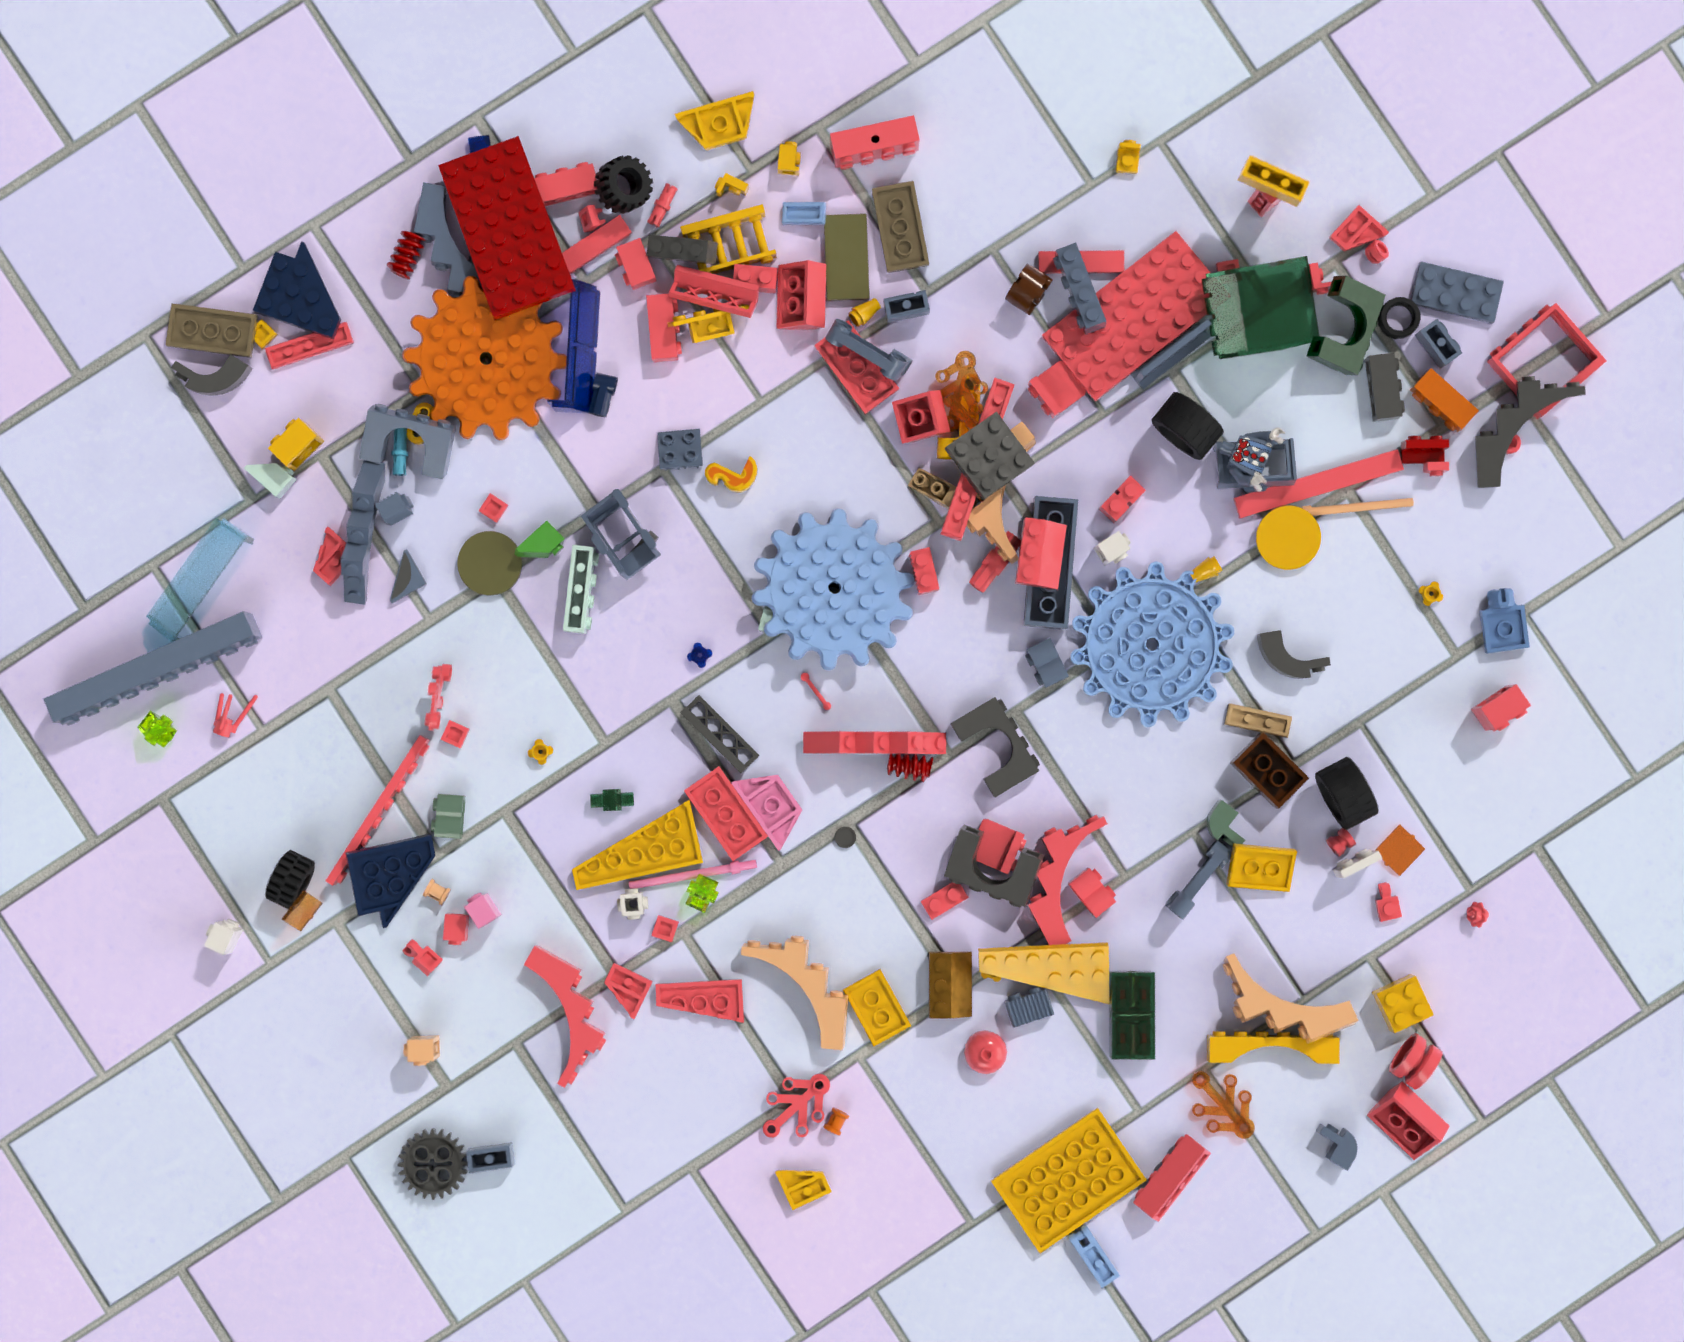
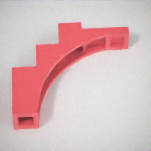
M878 731L803 732V753L946 754V733Z
M1097 815L1088 818L1085 820L1087 822L1086 825L1080 828L1078 825H1075L1066 830L1068 832L1067 835L1063 833L1062 829L1056 830L1053 827L1045 831V836L1041 838L1052 862L1049 863L1048 860L1042 862L1037 876L1045 895L1042 896L1041 893L1034 895L1030 898L1031 902L1027 905L1048 945H1061L1071 942L1064 925L1060 906V891L1064 871L1073 852L1088 834L1108 824L1104 816L1098 818Z
M535 945L524 965L536 972L551 986L560 999L568 1019L571 1041L568 1065L557 1083L565 1088L568 1083L572 1085L578 1074L574 1071L578 1064L581 1066L584 1064L588 1056L585 1051L587 1050L593 1054L596 1049L601 1051L606 1042V1039L603 1038L605 1032L584 1021V1018L589 1019L594 1010V1007L591 1005L594 1001L571 989L572 986L575 988L578 986L582 978L579 975L581 969Z

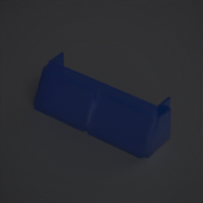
M572 279L576 291L570 293L564 400L547 399V402L555 412L588 413L594 392L592 388L596 375L597 353L594 352V348H597L600 291L597 290V286Z

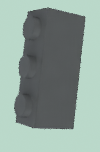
M649 235L646 256L657 259L716 264L718 243L709 240Z
M1394 353L1366 357L1365 366L1373 422L1399 419L1403 416L1402 413L1405 412L1404 401L1400 400L1402 383L1397 377V371H1399L1398 358H1395Z

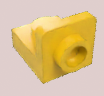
M1124 140L1119 143L1116 172L1138 173L1141 144H1136L1134 140Z
M725 173L723 178L719 177L715 185V189H717L716 194L719 197L722 196L726 186L729 187L728 191L737 196H740V194L746 196L749 190V184Z

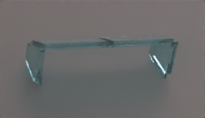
M216 518L146 617L150 619L148 624L171 642L183 638L178 634L244 542L253 544L255 539L229 520Z

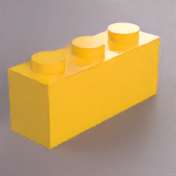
M1251 155L1247 158L1237 179L1239 182L1295 207L1301 203L1310 183L1303 178Z

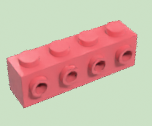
M1188 1134L1180 1137L1175 1143V1149L1172 1153L1167 1154L1163 1158L1162 1165L1158 1171H1154L1150 1175L1148 1184L1136 1193V1199L1133 1203L1152 1219L1159 1222L1211 1155V1152Z

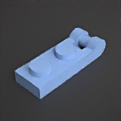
M1086 1224L1081 1227L1079 1232L1068 1236L1102 1288L1120 1276ZM1087 1237L1089 1243L1082 1247L1079 1241Z

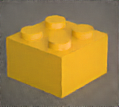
M300 418L292 419L285 426L286 430L281 435H276L270 441L271 445L268 447L286 467L293 471L324 442Z
M1409 974L1372 991L1388 1029L1393 1033H1397L1434 1016L1415 975Z

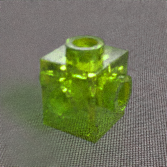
M151 710L137 727L143 733L144 739L153 746L159 744L163 748L173 739L177 732L172 725L173 721L164 714L160 717Z
M699 874L696 881L691 880L686 892L690 894L685 905L705 913L710 902L714 904L719 894L716 888L719 882Z

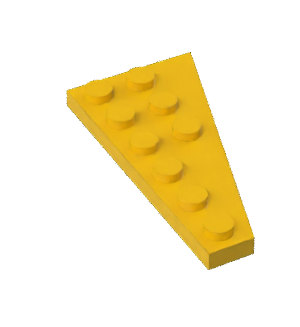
M690 799L573 868L572 872L576 890L703 863Z
M1108 942L978 948L979 972L1110 1005Z

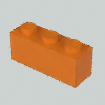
M1432 368L1428 369L1410 389L1413 392L1412 396L1418 402H1424L1429 407L1428 410L1436 417L1440 416L1445 421L1444 425L1451 431L1459 432L1479 411Z

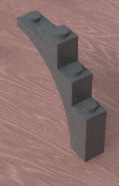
M1535 376L1522 377V381H1517L1518 407L1514 408V403L1501 404V408L1496 409L1497 435H1493V431H1480V436H1475L1477 487H1500L1501 469L1505 454L1512 439L1523 424L1538 411L1554 402L1568 397L1586 395L1585 386H1580V382H1568L1566 387H1557V383L1544 384V388L1541 389L1540 380H1535Z

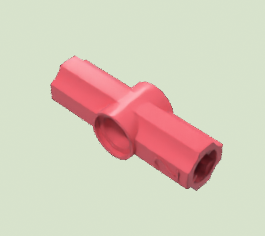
M1007 531V538L1016 551L1020 546L1021 540L1013 533ZM997 546L994 549L992 548L982 561L981 567L969 581L974 588L982 593L985 592L994 578L999 576L1009 563L1008 559L1004 561L997 552L999 550Z

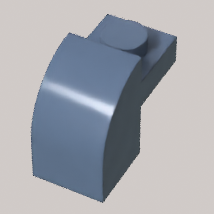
M1329 1123L1326 1127L1319 1124L1316 1131L1334 1142L1325 1157L1348 1171L1356 1158L1358 1150L1354 1136L1345 1128H1342L1338 1135L1339 1130Z

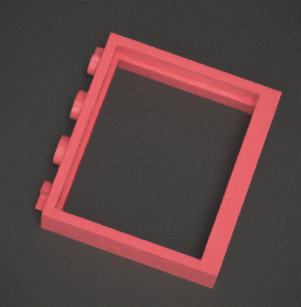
M1557 303L1550 307L1548 304L1537 312L1540 315L1535 320L1530 318L1522 325L1523 331L1519 334L1514 332L1506 339L1507 344L1503 348L1498 346L1490 353L1492 357L1487 363L1516 396L1517 380L1499 359L1549 316L1554 319L1590 361L1588 365L1568 382H1580L1581 384L1607 361ZM1560 401L1554 402L1534 414L1535 418L1543 417Z

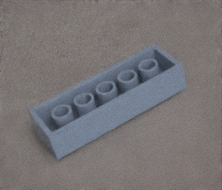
M1035 496L1033 499L1032 518L1064 524L1067 527L1058 590L1026 585L1023 626L1068 629L1078 499Z

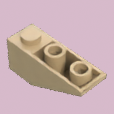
M919 467L908 484L912 489L948 510L957 488ZM975 499L973 508L976 506V504H977V502H978L976 499Z

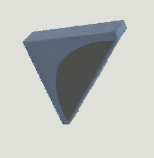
M407 549L403 552L390 601L392 604L427 584Z

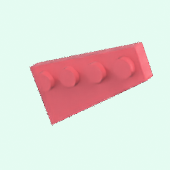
M742 979L655 984L656 1006L744 1023Z

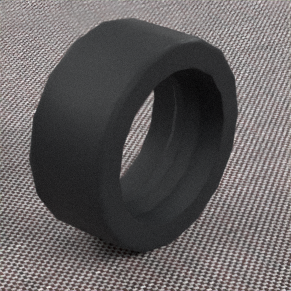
M1395 297L1387 301L1378 316V325L1381 331L1387 337L1393 339H1403L1410 336L1418 328L1421 321L1420 310L1417 304L1405 297ZM1403 306L1410 311L1412 320L1408 328L1395 330L1389 326L1387 314L1392 307Z

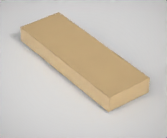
M1228 703L1224 725L1288 738L1292 717Z

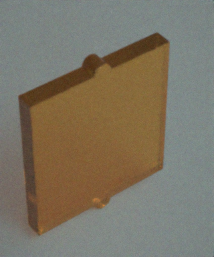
M1400 824L1375 849V851H1379L1384 865L1389 866L1399 876L1425 850L1415 839V835H1411Z
M303 890L282 917V920L297 930L302 931L323 903Z

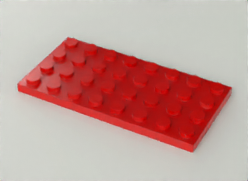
M519 136L438 165L494 320L576 291Z

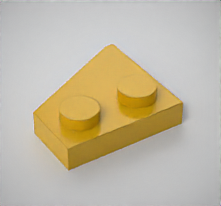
M775 1171L792 1210L832 1192L823 1171Z

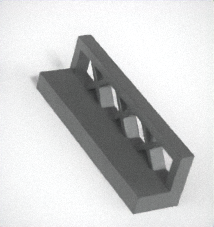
M700 695L680 712L741 774L760 756ZM699 701L705 706V716H696L691 711ZM708 710H709L714 716H708ZM700 719H705V725L700 721ZM708 719H718L720 721V731H710L708 729ZM723 725H724L729 731H723ZM714 734H720V740ZM723 734H733L736 737V747H726L723 744ZM738 740H739L745 747H738ZM729 749H736V756ZM738 749H748L753 756L743 764L738 759Z

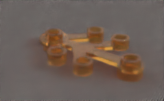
M970 351L959 352L954 364L944 370L937 371L935 375L939 383L949 381L952 374L958 372L957 380L940 390L943 401L946 396L953 393L949 415L947 416L950 432H955L959 428L960 422L957 417L962 395L969 406L968 410L971 415H979L983 412V405L980 402H976L966 383L968 374L976 394L981 395L988 391L987 383L980 380L974 368L976 358ZM965 358H968V365L964 363ZM942 372L945 374L944 380L940 377ZM980 384L983 386L982 392H980L978 389V386ZM974 405L978 407L977 413L973 409ZM950 420L954 421V427H951Z
M1196 1071L1191 1078L1193 1085L1203 1089L1219 1107L1203 1106L1201 1103H1195L1192 1106V1113L1197 1117L1203 1115L1228 1116L1233 1122L1219 1123L1215 1119L1208 1120L1206 1128L1212 1133L1230 1131L1242 1139L1251 1137L1255 1131V1125L1249 1119V1102L1252 1100L1251 1093L1247 1090L1239 1092L1238 1099L1241 1102L1239 1116L1234 1111L1237 1078L1233 1074L1225 1075L1223 1079L1226 1085L1224 1100L1209 1083L1210 1078L1208 1074L1204 1071ZM1202 1075L1204 1077L1202 1083H1197V1076ZM1229 1077L1234 1078V1083L1231 1085L1227 1084ZM1243 1093L1249 1095L1246 1101L1241 1099ZM1197 1106L1202 1107V1112L1199 1114L1195 1113ZM1212 1122H1216L1217 1127L1214 1130H1211L1209 1128V1125ZM1241 1124L1247 1125V1129L1245 1131L1240 1130Z

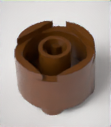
M1026 264L1018 275V279L1008 291L1005 300L1030 316L1043 299L1044 292L1049 288L1053 279L1035 267Z

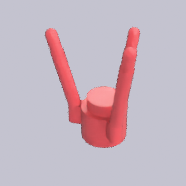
M221 693L213 724V732L224 737H229L231 732L236 733L239 724L257 700V695L253 696L238 719L232 724L233 720L227 718L233 696L232 694L228 695L221 716L224 694Z

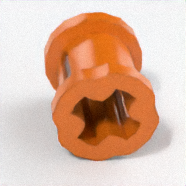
M832 1107V1114L827 1124H824L823 1127L840 1136V1130L845 1120L849 1119L850 1116Z

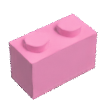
M481 892L475 894L467 900L469 904L464 907L478 929L502 915L488 893L483 895Z

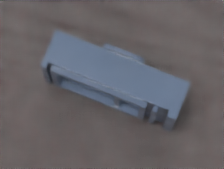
M1293 438L1283 439L1284 441L1281 444L1275 440L1272 441L1274 443L1272 450L1285 449L1287 475L1263 476L1267 483H1259L1262 488L1260 492L1265 491L1270 486H1290L1295 484L1297 473ZM1216 442L1213 450L1217 454L1219 478L1217 489L1243 488L1245 492H1259L1256 491L1254 486L1240 485L1235 481L1227 468L1230 457L1219 453L1223 442Z
M614 489L611 494L582 514L581 517L592 532L591 540L602 555L606 554L619 574L628 580L661 556V553L657 550L656 542L650 533L642 528L629 509V503L619 489ZM622 508L637 531L612 549L597 525ZM640 534L644 543L619 560L615 552L620 551L621 547Z

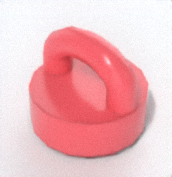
M1375 240L1366 247L1365 255L1369 261L1378 264L1389 256V251L1383 242Z

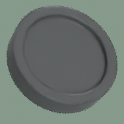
M841 827L835 833V841L838 846L849 848L855 843L856 834L850 827Z

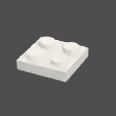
M1365 848L1355 853L1356 857L1354 859L1348 860L1346 858L1336 863L1337 867L1332 870L1336 877L1345 879L1383 858L1379 851L1367 850Z

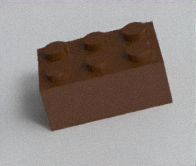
M1260 732L1230 762L1275 809H1279L1309 779L1264 732Z

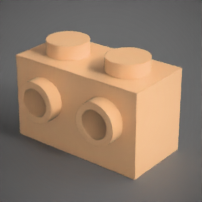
M439 1035L413 1036L409 1038L403 1048L404 1057H407V1062H414V1066L427 1065L430 1061H435L439 1058Z

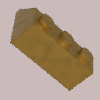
M929 952V1018L952 1019L972 1017V952Z

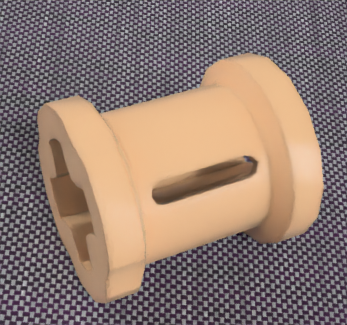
M431 879L423 896L431 897L442 906L451 889L444 888L435 883L434 879Z

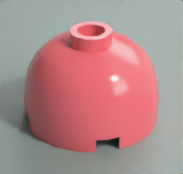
M983 1030L969 1037L965 1044L964 1056L971 1069L978 1073L990 1074L999 1070L1005 1063L1007 1048L1005 1042L998 1034Z

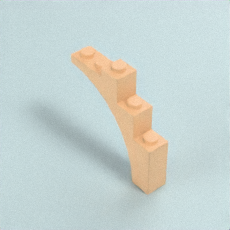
M1020 422L1011 429L1026 452L1036 444L1034 435L1023 422ZM1005 485L983 502H981L982 499L977 493L976 498L981 503L972 509L966 527L971 533L976 532L979 537L984 534L991 545L995 543L999 548L997 552L1004 561L1008 559L1012 565L1018 560V556L1009 542L1003 526L1002 500Z
M794 935L785 941V947L782 946V943L778 942L762 945L760 941L749 940L748 943H744L741 947V955L758 958L775 965L786 972L803 989L817 1015L821 1035V1048L843 1050L846 1038L848 995H843L842 991L837 990L827 993L828 967H823L821 963H811L810 966H807L809 940H804L803 936Z
M1234 953L1226 956L1223 960V969L1227 976H1231L1233 981L1231 984L1236 996H1240L1233 1003V1012L1237 1019H1241L1242 1023L1266 1014V1023L1270 1029L1273 1028L1275 1033L1299 1024L1298 1031L1303 1040L1306 1039L1307 1043H1311L1355 1025L1359 1021L1350 1001L1319 1007L1288 1002L1267 992L1258 985L1242 968Z

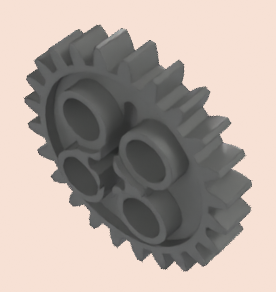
M435 1128L431 1129L430 1134L424 1129L422 1137L420 1134L415 1133L416 1141L409 1138L407 1142L410 1146H402L406 1153H401L398 1156L404 1160L397 1164V1166L404 1168V1170L399 1172V1175L406 1176L402 1183L409 1182L408 1190L415 1188V1195L423 1192V1199H425L428 1194H431V1198L434 1200L436 1194H439L442 1199L445 1195L444 1191L451 1195L453 1193L451 1187L458 1189L460 1186L457 1181L464 1182L465 1179L461 1174L468 1173V1170L463 1168L468 1163L463 1160L466 1157V1152L461 1153V1149L465 1145L458 1146L456 1143L459 1138L457 1137L452 1140V1132L444 1136V1129H441L438 1134H436ZM444 1147L448 1149V1158H443L440 1156V1148ZM418 1148L426 1149L428 1153L427 1158L418 1156ZM432 1159H434L435 1163H453L452 1165L439 1164L434 1169L432 1165H414L415 1162L429 1163ZM422 1169L427 1172V1180H421L418 1177V1170ZM441 1169L447 1170L450 1175L449 1179H442L439 1176V1171Z

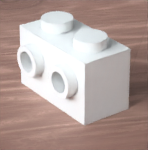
M1118 531L1097 544L1093 549L1104 566L1112 561L1117 564L1128 556L1126 552L1131 549L1129 547L1131 542L1125 533L1121 534Z
M232 919L215 922L214 925L211 924L207 929L206 936L208 938L204 946L222 955L233 953L244 929L238 927L239 923Z

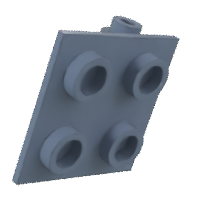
M700 429L657 432L660 469L667 471V469L676 468L680 470L681 467L686 469V467L699 468V466H703Z

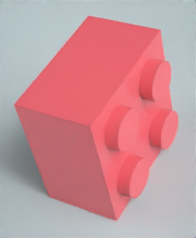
M940 390L928 391L892 402L902 444L950 432Z
M1513 684L1504 686L1473 707L1471 711L1485 731L1493 730L1494 732L1496 730L1501 731L1510 725L1509 720L1518 719L1527 713L1526 709L1531 704L1518 685Z

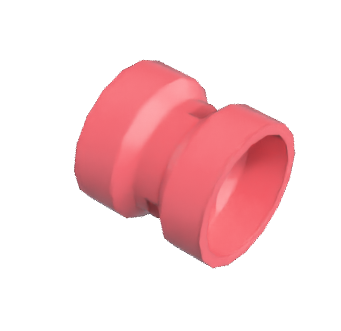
M1344 828L1338 830V836H1330L1326 839L1327 844L1338 857L1344 854L1346 847L1352 848L1356 845L1351 834Z

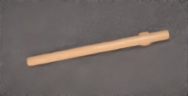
M1413 498L1320 507L1308 505L1301 508L1307 510L1312 516L1411 507L1414 505Z

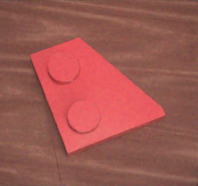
M1358 205L1329 238L1345 252L1385 237L1389 231Z
M614 962L604 983L613 992L619 1003L623 1005L629 1016L635 1019L653 981Z

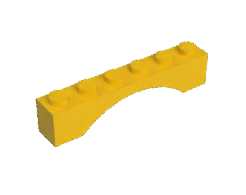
M1212 1031V1035H1207V1061L1209 1063H1232L1239 1056L1251 1050L1268 1046H1281L1298 1050L1318 1064H1340V1038L1333 1036V1034L1311 1043H1307L1306 1039L1303 1040L1300 1034L1290 1035V1032L1287 1031L1277 1032V1035H1269L1267 1031H1256V1035H1247V1031H1234V1035H1226L1225 1031Z

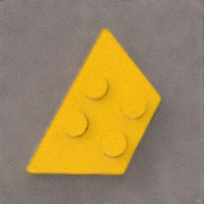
M754 91L676 113L675 118L706 151L747 139Z

